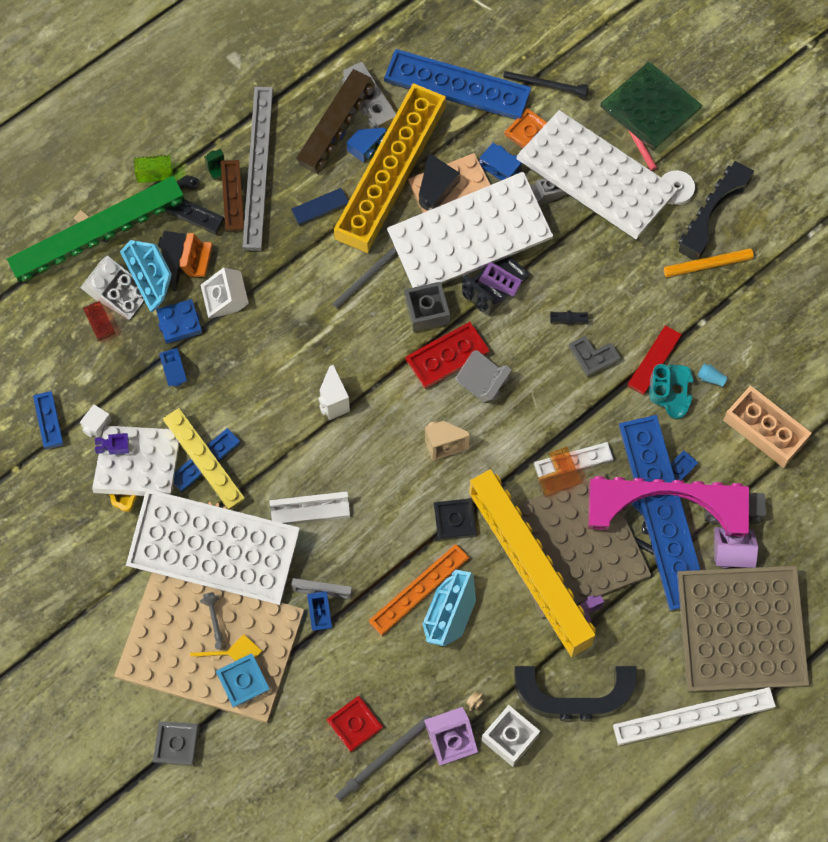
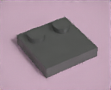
M159 722L153 762L157 764L194 766L200 725Z

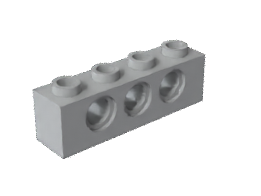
M360 62L343 71L344 78L342 82L344 84L353 69L371 78L372 76L363 62ZM372 78L375 84L374 91L367 97L372 99L365 100L361 112L369 118L368 121L372 129L385 128L388 130L396 113Z

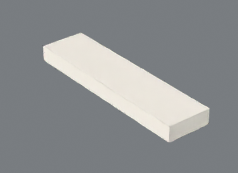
M608 442L536 461L534 462V467L539 482L610 463L614 459Z

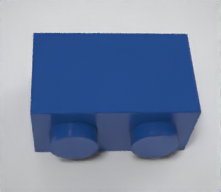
M492 143L480 157L482 169L500 181L519 174L522 169V162L517 160L516 155H511L504 147Z

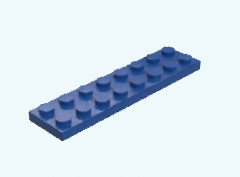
M395 49L384 77V82L410 89L414 83L446 96V100L513 119H521L531 92V87L398 49Z

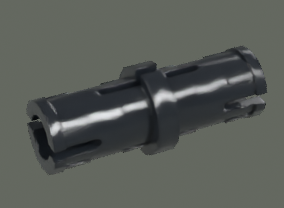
M567 310V312L550 311V323H567V325H571V323L588 324V312H571V310Z

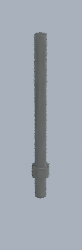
M393 246L338 297L332 305L338 309L397 254L395 247Z
M426 715L359 775L347 781L346 786L335 795L337 800L340 802L350 792H355L366 778L426 727L424 720L430 717Z

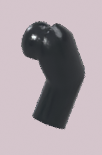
M188 175L176 181L180 189L184 187L196 189L200 185L198 178Z

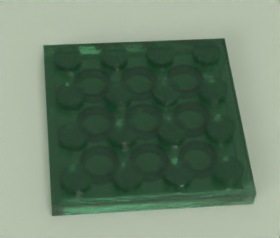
M647 62L603 100L600 107L654 151L701 109L702 104L651 62Z

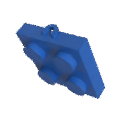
M192 299L156 309L160 322L158 324L160 332H163L166 344L202 334L199 314L195 311Z

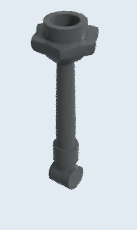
M214 592L206 593L203 595L200 603L209 606L215 633V648L224 650L226 644L222 641L223 637L214 608L220 596L215 595Z

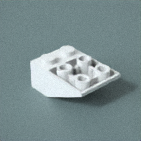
M109 256L104 257L80 287L95 300L129 320L144 301L133 276Z

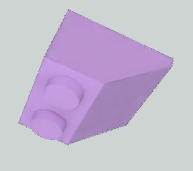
M714 527V559L716 566L722 568H756L758 544L754 529H749L746 537L726 536V531L723 527Z
M463 707L424 720L439 765L478 752L469 718Z

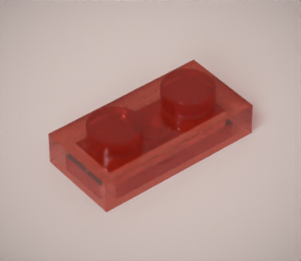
M100 301L83 308L98 342L115 335V331Z

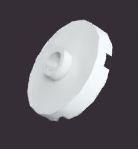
M676 170L665 173L662 176V179L673 186H680L668 204L683 205L691 200L695 191V184L690 175Z

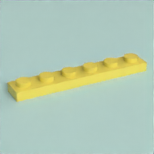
M178 408L164 417L163 421L226 508L231 510L245 501L244 496L182 411Z

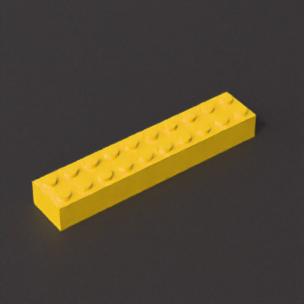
M414 83L412 84L334 228L335 240L363 252H369L446 108V96Z
M490 469L470 480L469 494L572 658L592 646L595 638L594 633H596L595 628L591 622L587 623L582 607L580 605L577 606L573 600L574 595L569 588H565L561 574L555 572L552 567L553 562L551 558L543 553L541 542L538 539H534L531 534L532 529L528 522L524 523L521 518L522 513L520 509L512 504L510 493L502 488L500 485L502 484L501 479L497 474H493Z

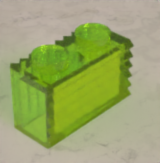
M168 154L167 156L135 157L134 172L137 183L163 181L173 176L171 156Z

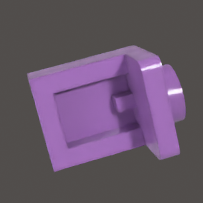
M592 595L579 604L585 613L584 618L587 623L591 622L589 613L603 608L604 600L601 595L597 597Z

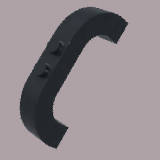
M515 666L514 684L522 703L535 714L546 718H560V721L564 722L572 721V719L588 722L592 721V719L611 716L627 704L636 684V666H616L614 670V689L608 695L600 698L549 697L543 694L537 687L535 666Z

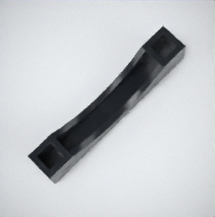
M734 161L732 166H727L723 174L725 177L723 180H718L715 185V192L708 195L705 201L707 204L705 207L701 206L698 210L696 221L692 220L687 228L689 230L686 235L683 234L679 239L678 244H680L678 252L692 260L701 258L709 242L708 220L712 213L725 200L742 194L752 180L754 170L737 161Z

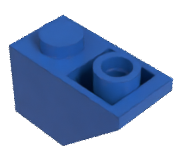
M387 129L358 130L347 141V151L365 163L367 159H371L374 156Z

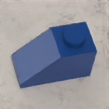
M175 348L159 353L168 386H180L183 382H186L187 379L178 349Z

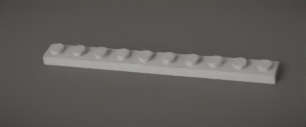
M255 87L243 235V250L262 251L273 87Z

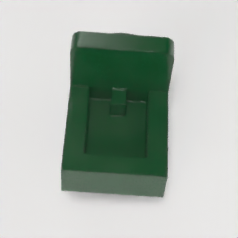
M220 148L216 151H210L204 156L205 166L213 180L222 177L221 161L225 160L224 153Z

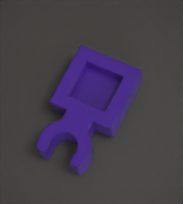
M128 433L109 434L108 439L102 437L95 438V445H101L95 447V452L101 454L109 450V455L129 453Z

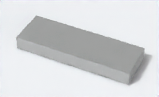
M294 578L292 580L294 592L310 594L327 591L328 597L349 600L352 597V587Z

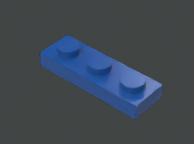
M52 391L33 395L44 449L64 445Z

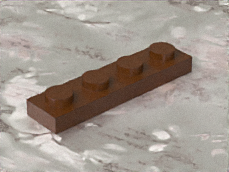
M239 160L221 161L225 232L244 231Z

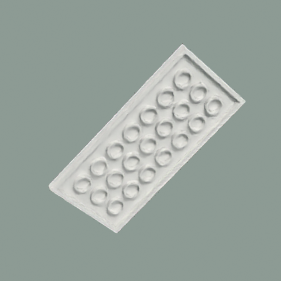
M560 110L517 155V160L635 239L643 233L678 191V188Z
M524 172L387 228L412 288L440 281L442 285L483 268L490 262L495 263L553 239L550 228Z
M146 489L126 566L280 605L300 528Z

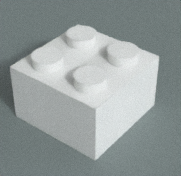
M508 705L482 735V742L514 767L539 737L540 731Z

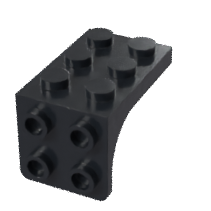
M510 256L494 263L523 280L521 284L530 277V273ZM485 268L472 279L464 275L462 277V295L468 301L474 302L477 309L482 313L485 312L487 315H490L510 296L479 281ZM504 279L502 283L505 285L507 280ZM514 282L510 283L509 288L513 287Z

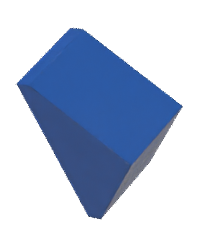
M327 591L307 594L312 631L332 628Z

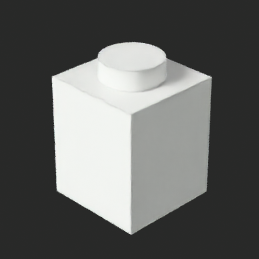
M93 404L80 421V424L83 428L82 431L87 436L97 438L102 435L104 427L109 426L112 420L107 412Z

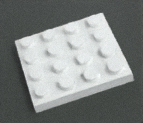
M105 426L102 435L104 439H108L109 434L128 433L129 453L109 455V450H106L104 453L99 454L92 488L93 493L145 496L146 489L172 495L180 443L170 429Z

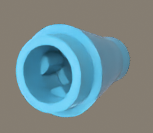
M705 363L702 365L697 376L701 378V381L723 387L727 380V376L723 375L711 364L707 365Z

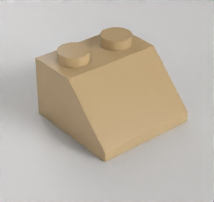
M434 421L425 427V442L432 461L469 449L470 435L468 431L445 421Z

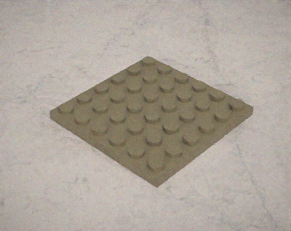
M604 472L514 505V507L518 506L522 513L521 518L524 523L528 522L532 529L531 534L534 539H538L541 542L542 551L545 556L548 555L553 562L552 567L555 572L561 574L565 588H569L574 595L573 600L577 606L592 595H595V597L599 595L604 596L651 577L622 510L611 520L608 530L588 529L590 479H594L596 476L606 477ZM531 594V597L538 610L541 620L546 618L543 611L541 610L538 603Z
M797 566L677 572L687 692L809 685Z

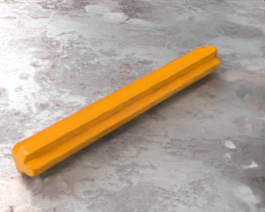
M749 248L665 266L664 275L665 277H671L753 259L754 253Z

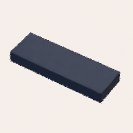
M339 188L291 210L298 225L301 226L346 207L349 201L342 188Z

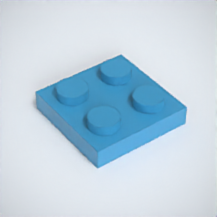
M252 653L216 670V674L233 708L270 691Z

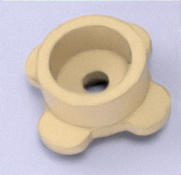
M475 691L469 697L466 704L469 706L470 711L474 708L477 710L483 704V693L479 694Z

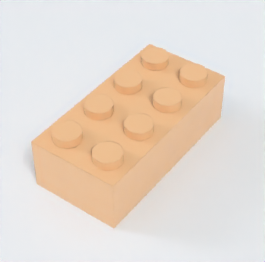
M751 385L726 412L723 420L783 468L807 443L811 435L809 430Z

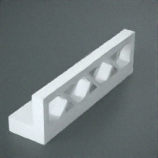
M347 492L269 500L272 521L287 525L350 518Z

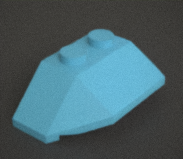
M130 240L120 253L150 312H153L164 301L170 286L172 273L157 244Z
M455 570L452 576L447 578L437 588L423 622L428 643L446 646L462 637L476 602L472 572Z

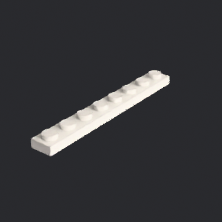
M770 687L613 724V729L619 746L774 709L776 706Z

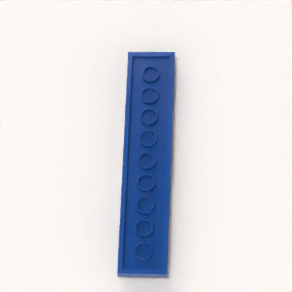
M657 415L619 423L618 426L633 479L642 478L646 482L662 479L666 483H672L675 478ZM673 495L645 497L640 499L639 502L669 611L680 609L677 572L700 570L681 499L679 496Z

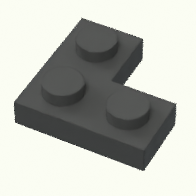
M586 336L579 338L568 346L587 377L619 362L621 359L612 343L594 350Z

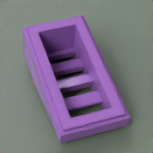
M492 262L487 265L479 279L485 285L511 296H515L523 281ZM504 279L507 280L505 285L502 283ZM514 282L513 287L509 288L510 283Z

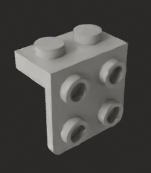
M476 350L471 353L455 379L479 400L486 402L494 400L499 395V388L509 380V373L512 369L507 365L497 367Z

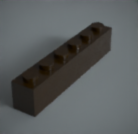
M355 69L351 71L296 157L300 166L316 174H319L325 168L328 158L336 151L337 144L345 137L347 128L353 124L356 114L364 107L368 95L373 93L375 84L371 77Z

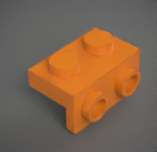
M187 233L183 254L180 258V267L189 277L206 276L213 244L211 242H201L194 233Z

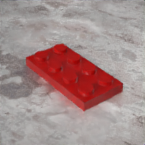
M469 321L405 357V360L423 388L427 389L461 370L473 351L477 350L486 356L490 353V350Z

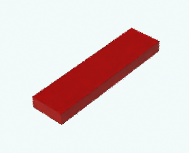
M665 325L627 387L644 396L650 387V377L655 366L665 363L682 334Z

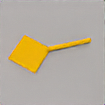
M243 634L228 651L192 652L190 656L229 655L234 661H237L251 653L256 658L262 650Z

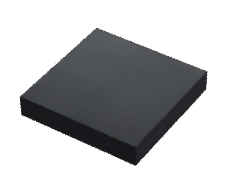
M472 498L434 502L438 541L477 537Z

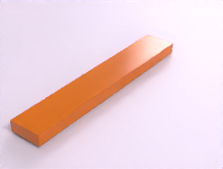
M455 544L369 620V623L383 636L449 578L455 570L464 565L469 560V556Z

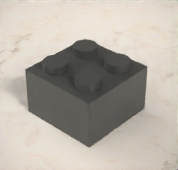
M441 281L404 290V300L413 332L450 324V313Z

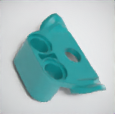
M659 364L655 366L651 374L650 400L654 404L666 408L667 414L672 419L682 418L689 410L693 395H688L687 397L688 382H693L690 368L684 365L669 364L666 366ZM660 373L664 378H660L656 374ZM680 385L683 388V392L677 394L673 392L672 387ZM655 391H661L663 395L660 396Z

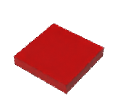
M360 696L354 698L326 719L350 753L383 729V726Z

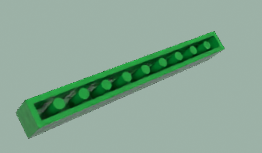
M171 176L6 258L18 282H26L33 277L32 275L38 272L40 274L49 270L50 266L54 264L60 265L66 261V258L70 256L76 257L83 253L82 250L88 247L90 249L100 244V241L104 239L110 240L116 236V233L120 231L126 232L133 227L132 225L138 222L140 224L149 220L150 216L154 214L160 215L170 206L176 207L180 205L182 200H184V195L174 176Z

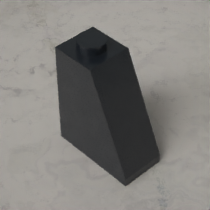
M431 153L427 159L419 191V204L425 210L439 207L460 182V173Z

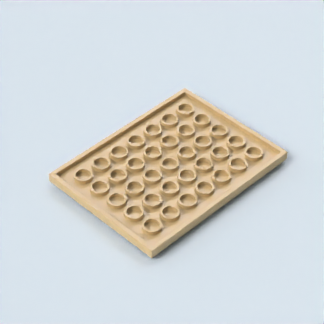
M152 572L114 677L268 724L305 610L285 603L278 605ZM214 592L215 595L220 596L214 608L223 637L222 641L226 644L224 650L215 648V633L209 606L200 603V600L203 599V595L206 593ZM244 634L262 650L255 660L270 691L233 708L216 674V670L235 661L229 655L191 657L190 653L228 651Z

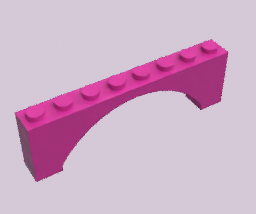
M596 476L594 479H590L588 529L608 530L611 520L621 510L637 500L654 495H673L691 500L705 508L726 531V536L746 537L749 533V487L743 486L741 483H733L731 486H726L721 482L706 485L702 481L686 484L682 480L666 483L662 479L646 482L642 478L626 481L622 477L606 480V477Z

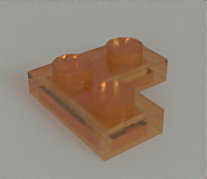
M567 446L548 454L555 471L537 478L544 497L581 483Z

